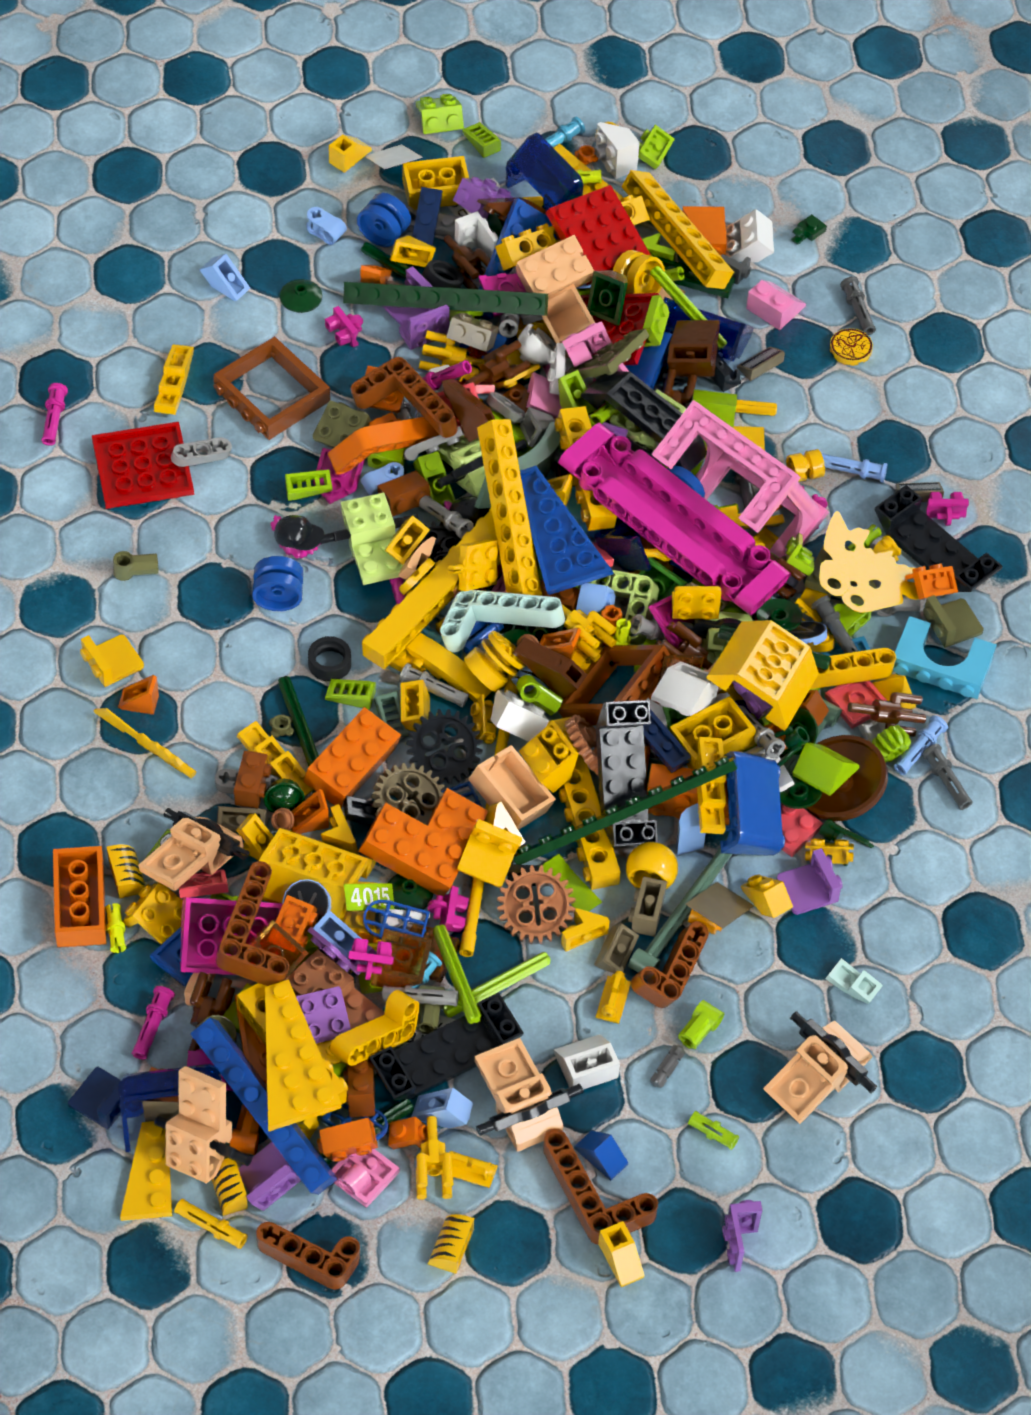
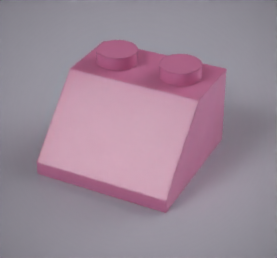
M761 280L748 292L746 309L778 330H781L806 307V303L775 283Z

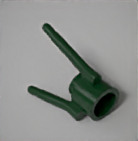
M789 726L785 731L782 730L774 733L776 738L786 735L784 742L788 749H785L779 756L781 760L777 765L780 767L797 751L802 749L803 745L809 742L808 733L801 726L795 729Z
M831 819L825 821L819 831V835L824 837L825 843L835 842L836 839H842L843 835L870 848L874 847L869 840L841 827Z

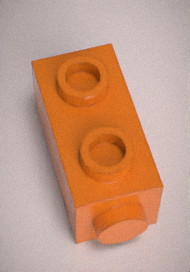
M369 1118L319 1130L320 1138L317 1139L319 1152L334 1162L347 1159L348 1155L356 1153L357 1155H366L371 1153L372 1149L378 1148L374 1124Z

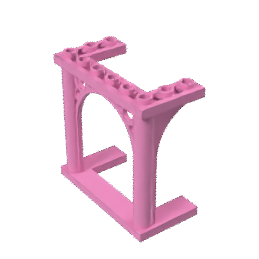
M693 400L651 455L672 469L696 436L699 435L707 445V455L704 465L695 476L703 485L705 499L709 498L729 470L732 469L759 489V492L739 516V519L759 533L779 505H782L796 517L769 551L779 558L787 555L785 554L787 550L785 546L792 536L796 537L798 533L803 535L804 546L828 515L829 511L809 496L798 481L801 477Z

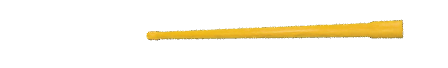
M507 674L508 683L505 685L504 693L506 690H509L518 695L517 687L511 680L514 676ZM500 728L498 730L494 757L497 753L508 747L510 733ZM486 802L485 809L487 810L489 804ZM474 877L465 928L462 933L459 954L464 957H472L474 954L477 937L476 929L484 888V881Z

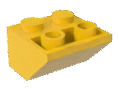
M555 721L551 722L519 750V753L540 783L553 793L572 778L579 754Z

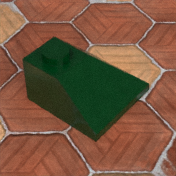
M613 270L594 271L587 305L591 315L612 324L620 325L628 285L627 276Z

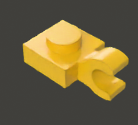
M406 649L389 664V666L402 672L407 663L411 664V667L416 670L425 671V668L422 667L424 661L418 657L414 658Z

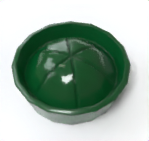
M284 778L278 779L269 785L263 800L265 807L272 813L279 808H288L292 811L305 801V795L295 781Z

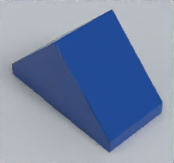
M591 1130L574 1146V1149L610 1181L628 1165L627 1159L611 1134Z

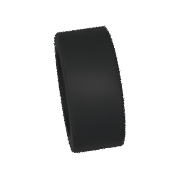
M440 260L428 262L422 274L433 287L461 288L464 281L463 274L456 267Z
M325 636L313 642L308 650V667L311 674L323 681L342 679L351 669V649L344 640L334 636ZM334 651L343 656V661L335 666H324L316 661V657L323 652Z

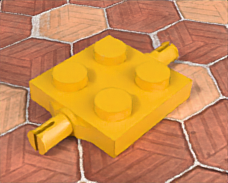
M487 539L460 545L458 564L450 565L447 568L451 569L447 570L449 575L458 574L459 590L470 591L497 585V566L501 564L500 555L498 556V540Z

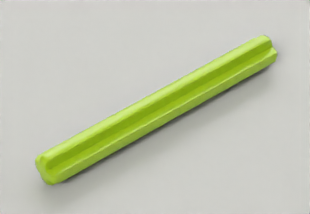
M659 266L651 270L650 275L691 320H707ZM719 333L718 347L721 350L726 346L727 341Z
M443 924L436 925L433 928V935L455 990H458V998L466 1019L470 1024L478 1023L481 1014L447 928Z
M541 952L472 989L476 1004L550 965V957L546 952ZM459 998L457 1006L443 1005V1012L448 1018L463 1011Z

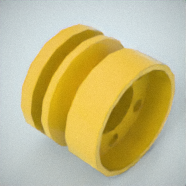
M491 631L488 634L489 640L486 638L482 640L485 651L474 647L464 657V661L471 672L487 688L496 693L497 690H501L508 683L505 672L511 676H516L518 674L517 669L522 670L526 665L512 653L516 647L508 639L496 631Z

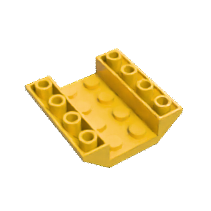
M772 620L741 621L706 678L724 691L735 680L772 705L765 718L785 731L819 672L810 646Z
M279 828L259 861L269 864L272 869V874L262 900L270 903H282L285 891L291 884L299 880L310 879L321 883L331 896L332 907L330 911L342 920L347 912L344 884H356L360 877L367 879L376 861L314 838Z

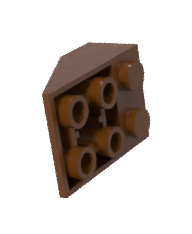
M677 320L669 344L667 361L669 369L676 370L675 377H688L690 374L697 377H714L720 320Z

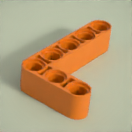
M424 417L366 426L353 432L329 451L328 457L335 473L340 475L352 470L371 454L408 448L439 434Z

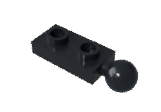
M347 796L344 801L345 819L372 825L376 818L375 813L379 808L372 807L374 801Z

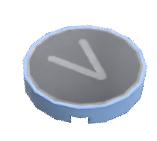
M801 621L797 628L788 631L806 644L813 642V645H818L827 638L826 625L816 621Z
M310 879L299 880L291 884L285 891L282 903H284L286 896L289 895L317 908L316 913L319 914L316 924L332 907L331 896L321 883Z

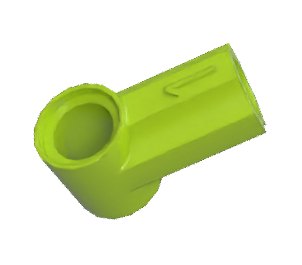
M524 675L518 679L516 687L524 701L531 702L551 716L559 710L563 701L560 696L538 683L533 676ZM526 686H534L531 691L524 692Z
M702 1000L695 1008L690 1021L679 1033L678 1039L687 1048L696 1049L710 1031H715L718 1028L725 1013L707 1001Z

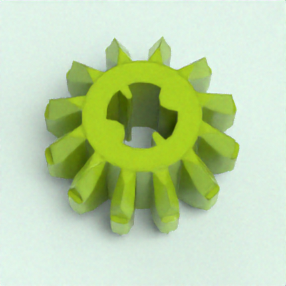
M899 725L883 729L871 741L879 749L885 762H892L894 759H898L900 755H903L909 749L911 744L909 735Z

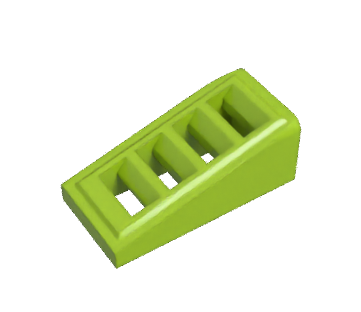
M480 122L462 129V133L483 158L501 151V140Z
M330 470L285 474L288 501L332 491ZM319 478H324V485L320 486ZM311 480H315V486L311 487ZM306 482V487L302 488V483Z
M331 679L325 700L359 708L365 707L370 710L376 693V682ZM335 687L340 688L338 694H334ZM344 689L348 690L347 694H343Z

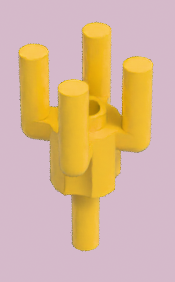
M427 330L425 339L446 343V347L440 348L424 344L422 355L438 358V360H442V365L420 360L418 369L429 371V369L444 365L453 366L469 359L472 361L471 365L478 366L479 363L483 362V359L466 355L467 349L456 347V341L446 338V334Z
M562 604L566 619L564 622L565 628L568 630L580 628L581 633L577 648L596 662L601 655L594 649L600 645V642L593 636L596 635L612 648L617 640L610 635L616 631V627L596 611H590L587 616L580 609L571 612Z
M429 1116L427 1117L428 1141L421 1143L420 1153L416 1156L417 1199L423 1200L427 1198V1175H441L442 1198L450 1199L452 1198L453 1186L452 1155L446 1152L445 1143L438 1140L437 1118Z

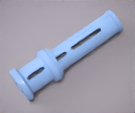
M822 453L825 468L859 474L862 479L868 477L878 479L884 483L888 463L882 465L872 463L868 459L861 462Z
M937 715L930 717L927 726L918 731V738L894 764L896 772L906 775L913 764L920 758L923 751L929 746L936 744L939 735L945 733L948 729L944 719Z

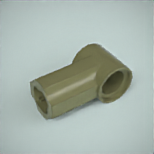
M127 551L116 553L113 557L114 577L120 581H126L131 579L133 575L158 574L157 553L132 555Z
M420 985V989L445 990V987ZM419 1003L416 1030L421 1031L423 1034H429L437 1030L440 1009H443V1005Z

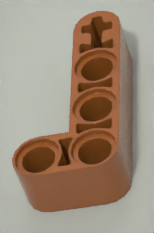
M695 921L681 931L662 972L651 966L643 968L631 979L633 991L660 1008H666L681 996L709 935L706 925Z
M264 1222L256 1230L257 1247L262 1253L333 1290L340 1289L347 1283L360 1261V1244L357 1239L351 1236L341 1238L330 1253L272 1222ZM289 1247H293L296 1249L293 1252L285 1251V1249ZM346 1250H351L354 1252L351 1255L343 1254V1252ZM310 1259L318 1260L315 1264H309L307 1261ZM332 1271H339L341 1274L338 1276H332L329 1273Z

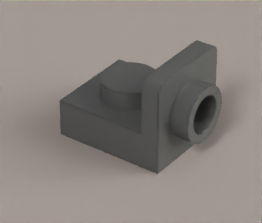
M724 254L721 255L723 260L734 271L732 278H735L734 283L738 285L743 278L746 279L751 272V258L746 257L739 263L733 258Z

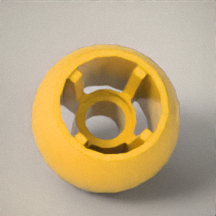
M656 842L642 843L636 846L627 858V877L635 888L641 887L643 876L667 881V890L674 883L678 874L677 858L672 850L663 844Z

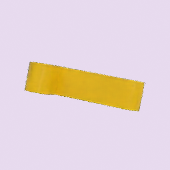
M400 990L393 991L387 998L384 1015L336 1036L330 1046L331 1054L348 1065L353 1066L390 1046L393 1048L410 1040L416 1030L419 1002Z

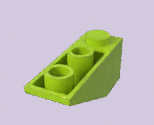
M439 452L417 457L413 465L415 471L429 483L430 497L443 506L445 501H450L451 503L456 501L450 484L442 488L438 485L437 479L446 476Z

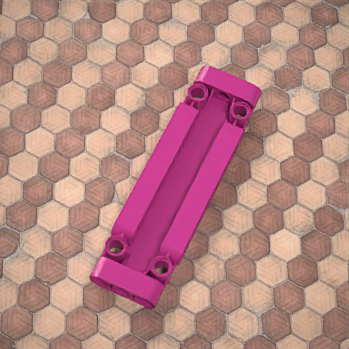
M600 422L595 424L561 455L558 463L579 479V485L582 489L593 491V495L598 502L704 586L720 587L721 599L734 602L750 616L768 601L789 579L791 573L778 562L770 559V551L766 547L761 545L755 546V540L748 532L645 451L639 449L634 452L631 450V442L628 438L624 436L615 437V434Z

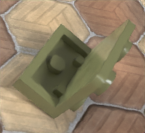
M330 400L312 437L315 441L334 448L356 430L369 426V423L372 421L366 412L362 410L357 411L344 403Z
M935 595L926 599L923 615L931 623L932 629L944 648L983 634L984 628L965 599L960 598L943 605L940 604Z

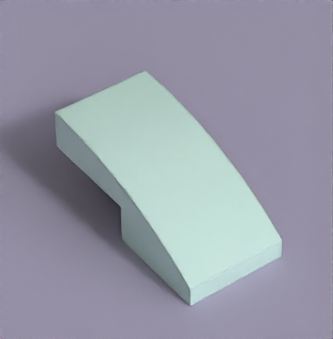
M842 958L825 978L843 992L867 1004L871 1002L883 986L865 970L862 973L858 972Z

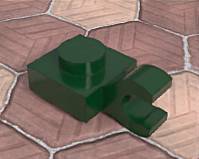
M810 215L798 223L797 227L793 230L795 236L791 238V241L797 245L806 238L813 241L826 232L827 225L814 215Z

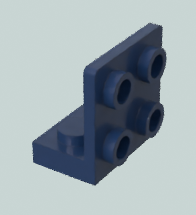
M97 1066L69 1099L68 1106L108 1130L138 1093L136 1078L127 1073L123 1080Z

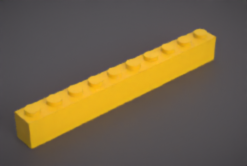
M491 508L484 517L478 519L475 527L470 532L467 531L463 535L461 541L456 546L454 545L450 548L447 556L443 560H439L433 570L428 575H424L414 589L408 591L405 599L400 604H396L385 619L383 618L379 621L376 629L363 638L362 650L365 658L385 670L461 591L459 590L458 574L449 575L447 570L451 569L447 568L450 565L458 564L460 545L487 539L497 540Z

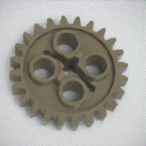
M402 763L400 769L393 765L391 771L386 769L383 775L378 777V783H375L373 786L375 791L372 793L371 798L375 799V801L372 803V807L379 808L375 816H377L383 805L388 803L404 813H410L414 819L426 825L439 798L443 794L441 791L445 785H437L439 777L432 779L430 777L432 770L424 773V766L416 770L414 763L409 768H407L405 763ZM406 782L412 783L415 788L408 786ZM389 795H394L398 800H392ZM422 800L428 801L430 805H425Z

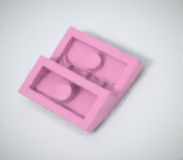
M533 372L527 390L530 394L526 407L550 414L555 420V418H558L559 410L562 409L559 395L549 393L550 382L548 378Z

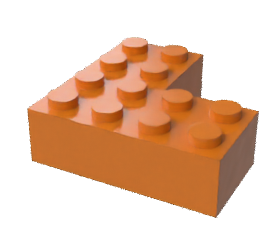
M449 788L439 798L426 825L385 803L378 812L358 852L406 879L415 881L417 885L429 890L433 894L444 897L459 872L457 867L474 825L478 819L484 821L489 811Z

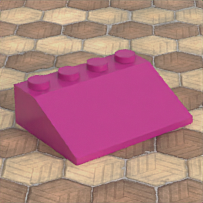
M183 897L180 972L235 975L220 969L216 964V956L237 901ZM261 902L246 944L281 956V946L269 942L268 938L283 903Z

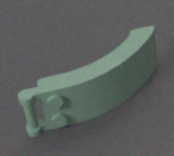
M555 422L549 423L544 436L533 449L518 457L520 470L537 466L546 478L553 463L558 464L563 450L560 447V433L555 429ZM486 476L475 504L476 508H491Z

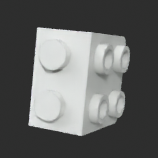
M557 343L554 351L551 350L548 357V363L550 364L548 381L550 382L549 393L559 395L558 379L565 376V373L573 366L571 359L565 357L563 343ZM587 377L583 380L586 388L593 382V377Z

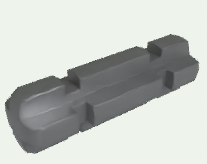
M673 1045L657 1068V1072L651 1077L650 1082L654 1087L662 1088L667 1082L666 1078L671 1076L679 1064L678 1060L680 1061L685 1055V1051L681 1046Z

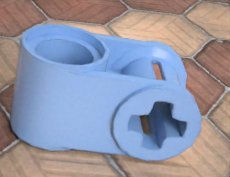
M320 207L310 208L307 212L309 220L307 231L329 245H333L347 230L345 223L340 218L329 214Z
M389 463L377 470L366 473L362 477L361 483L369 496L378 494L377 485L403 476L404 468L400 463Z

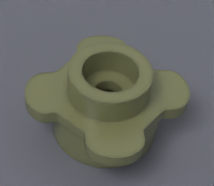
M277 715L271 718L269 721V725L272 726L271 736L278 738L279 736L293 735L294 729L291 728L292 718L286 715Z

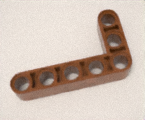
M392 358L351 385V393L355 405L360 409H367L399 390L440 436L449 438L458 431L453 411L404 358Z
M257 861L251 865L222 938L216 956V964L224 971L269 986L285 981L290 965L282 956L246 944L272 874L269 864Z
M554 1128L546 1132L543 1147L544 1155L591 1242L594 1244L599 1243L600 1231L596 1230L595 1227L602 1226L607 1228L622 1222L618 1219L621 1216L628 1218L627 1221L623 1222L629 1233L648 1226L655 1221L658 1201L650 1193L637 1195L606 1209L564 1131ZM556 1142V1143H559L560 1145H559V1146H552V1145H550V1143ZM563 1163H568V1164H570L571 1166H570V1167H563V1166H561V1164H563ZM573 1184H580V1185H582L583 1187H582V1188H574L572 1185H573ZM585 1205H591V1206H593L594 1208L588 1210V1209H585L583 1206H585ZM648 1207L651 1211H643L641 1208Z

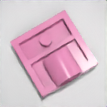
M601 321L590 324L586 327V330L578 334L573 333L569 335L562 343L574 367H577L592 359L591 355L610 344L611 341Z
M372 1149V1152L366 1155H357V1153L348 1155L347 1159L339 1161L331 1169L338 1178L334 1184L366 1208L400 1173L398 1166L375 1149Z

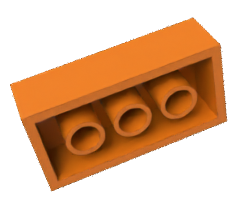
M364 707L307 768L303 782L315 791L323 790L325 799L334 806L339 804L342 809L346 797H353L397 748L401 734Z
M651 763L648 790L659 785L662 788L671 785L670 781L682 775L684 778L693 775L692 771L695 769L681 767L671 773L665 765ZM725 781L726 805L724 807L725 825H729L727 781ZM697 787L648 808V813L655 816L665 815L680 819L681 814L686 808L698 804Z
M102 846L53 849L54 919L57 948L107 944Z

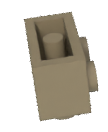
M459 313L451 318L446 338L487 352L494 347L499 327L492 325L491 322L486 320L474 319L467 313Z
M643 876L641 887H636L633 901L637 903L635 908L631 907L628 922H632V931L635 933L655 937L665 899L667 881Z

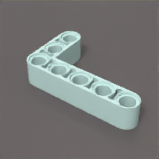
M480 590L460 591L454 598L440 628V633L445 648L453 653L464 648L476 621L557 628L564 624L565 615L561 601L556 597Z

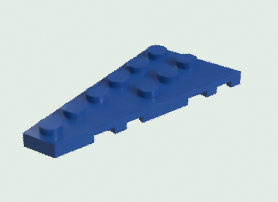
M514 199L496 246L501 244V239L513 235L515 239L520 237L518 233L531 229L533 233L537 231L536 227L547 223L549 227L553 225L546 215L521 199ZM495 248L484 275L509 274L513 268L503 271ZM483 312L481 317L491 320L494 316L492 312Z
M533 466L520 470L531 535L548 595L613 575L614 572L568 511L538 467Z

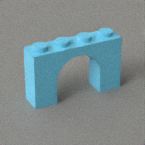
M909 616L894 652L896 660L893 672L917 679L923 683L938 686L944 690L962 694L965 697L978 699L994 658L997 644L974 638L969 654L963 662L954 666H942L931 661L923 649L929 635L931 623Z

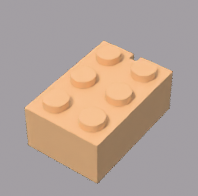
M575 235L518 261L516 265V273L526 291L531 293H548V297L572 284L577 288L592 281L594 270L586 255L582 256L583 250Z
M574 284L548 297V313L546 316L541 315L556 344L562 343L569 335L573 333L578 334L586 330V327L590 324L595 323ZM565 349V357L570 358Z
M512 745L497 753L495 757L492 756L477 765L468 779L489 806L502 802L518 830L545 814L556 800L550 791L540 783L531 768Z

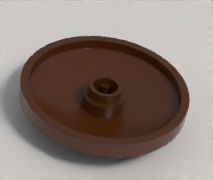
M853 735L833 736L816 743L824 745L859 764V769L832 795L829 796L822 793L818 802L804 809L822 820L846 821L856 818L874 807L884 794L888 782L887 765L879 749L870 741Z

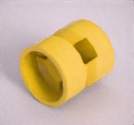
M819 449L806 451L804 455L801 453L791 454L786 458V466L801 477L798 482L806 481L807 477L816 479L825 475V464Z

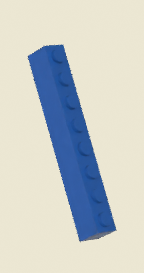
M208 1018L191 1032L192 1037L310 1193L319 1195L338 1179L296 1123L268 1132L267 1084L219 1021Z

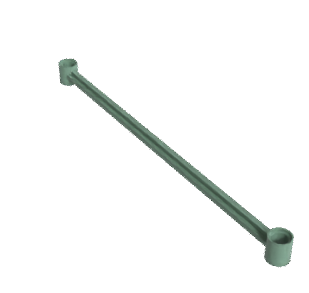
M824 699L823 701L828 707L829 712L823 719V722L817 726V737L826 724L833 727L842 712L841 708ZM793 755L783 764L789 774L794 770L800 755ZM721 847L647 949L644 951L638 948L630 959L629 968L636 972H640L647 966L659 968L661 960L658 959L659 955L692 910L685 904L709 888L732 854L721 853Z

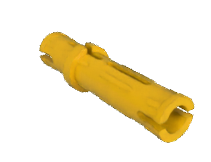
M180 1199L174 1209V1213L214 1234V1238L218 1240L223 1239L238 1249H241L247 1241L248 1235L230 1226L228 1221L217 1219L185 1199Z

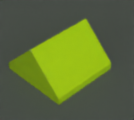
M694 389L693 400L732 428L734 427L737 394Z
M806 743L793 770V776L830 796L859 769V764L824 745Z

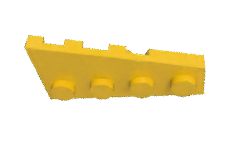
M154 1121L141 1123L121 1210V1221L173 1217L170 1167L166 1166V1130L154 1125Z

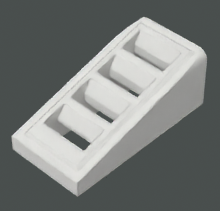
M389 909L391 913L405 916L407 911ZM410 911L409 916L411 918L425 921L426 914ZM380 913L378 923H382L384 917ZM388 916L386 921L389 926L393 927L403 926L404 922L402 919Z

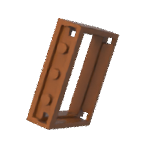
M275 336L213 374V387L219 396L222 395L231 408L238 410L243 419L247 422L249 421L258 433L261 432L268 440L274 438L330 401V387ZM272 357L310 394L269 419L231 382Z
M614 645L612 648L605 646L599 653L601 655L596 662L593 661L585 671L587 674L585 680L575 692L562 701L558 712L562 718L572 717L575 714L580 715L591 726H596L603 704L588 703L617 666L641 665L613 702L646 700L659 684L667 668L672 666L675 661L665 645Z

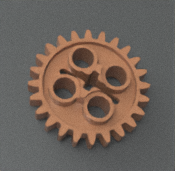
M575 714L565 721L566 732L570 735L569 738L573 746L583 756L584 762L598 776L596 729L589 722L587 723L584 718H581L580 715Z
M531 865L530 872L526 873L522 867L520 876L514 872L512 873L513 881L505 879V884L508 888L500 887V892L504 896L497 897V901L503 905L498 906L497 911L504 912V914L499 919L500 921H508L504 925V929L512 927L511 936L513 937L519 933L521 942L525 937H529L530 944L533 943L534 938H538L539 943L542 944L543 937H547L551 942V934L554 933L560 937L559 929L565 930L568 928L565 921H573V917L568 914L575 911V908L569 906V904L575 903L576 900L574 897H568L573 893V888L565 889L568 885V880L560 882L561 873L553 876V868H550L545 873L543 865L540 866L538 871H535L533 865ZM532 884H536L538 902L541 904L539 906L541 925L539 926L536 924L535 908L532 906ZM545 886H549L554 892L551 896L546 897L540 893V890ZM520 889H525L530 895L526 899H519L516 893ZM547 910H553L557 916L553 920H546L543 914ZM522 913H529L533 918L529 923H522L519 920V916Z

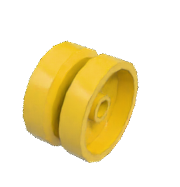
M628 250L617 259L613 271L627 276L626 294L659 293L662 287L650 275V272L656 266H659L664 272L665 268L662 261L657 257L645 255L635 250Z

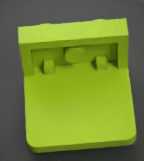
M442 94L440 98L434 99L429 96L421 97L420 101L415 102L416 107L421 112L423 134L464 129L462 104L452 94Z
M655 295L651 298L643 329H646L650 336L646 339L644 347L661 345L670 312L660 295Z

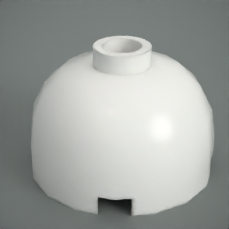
M528 324L518 338V341L521 343V348L518 349L521 353L520 358L522 361L528 360L532 364L548 365L549 353L551 350L554 351L556 343L543 330L537 328L535 331L531 328L533 324Z

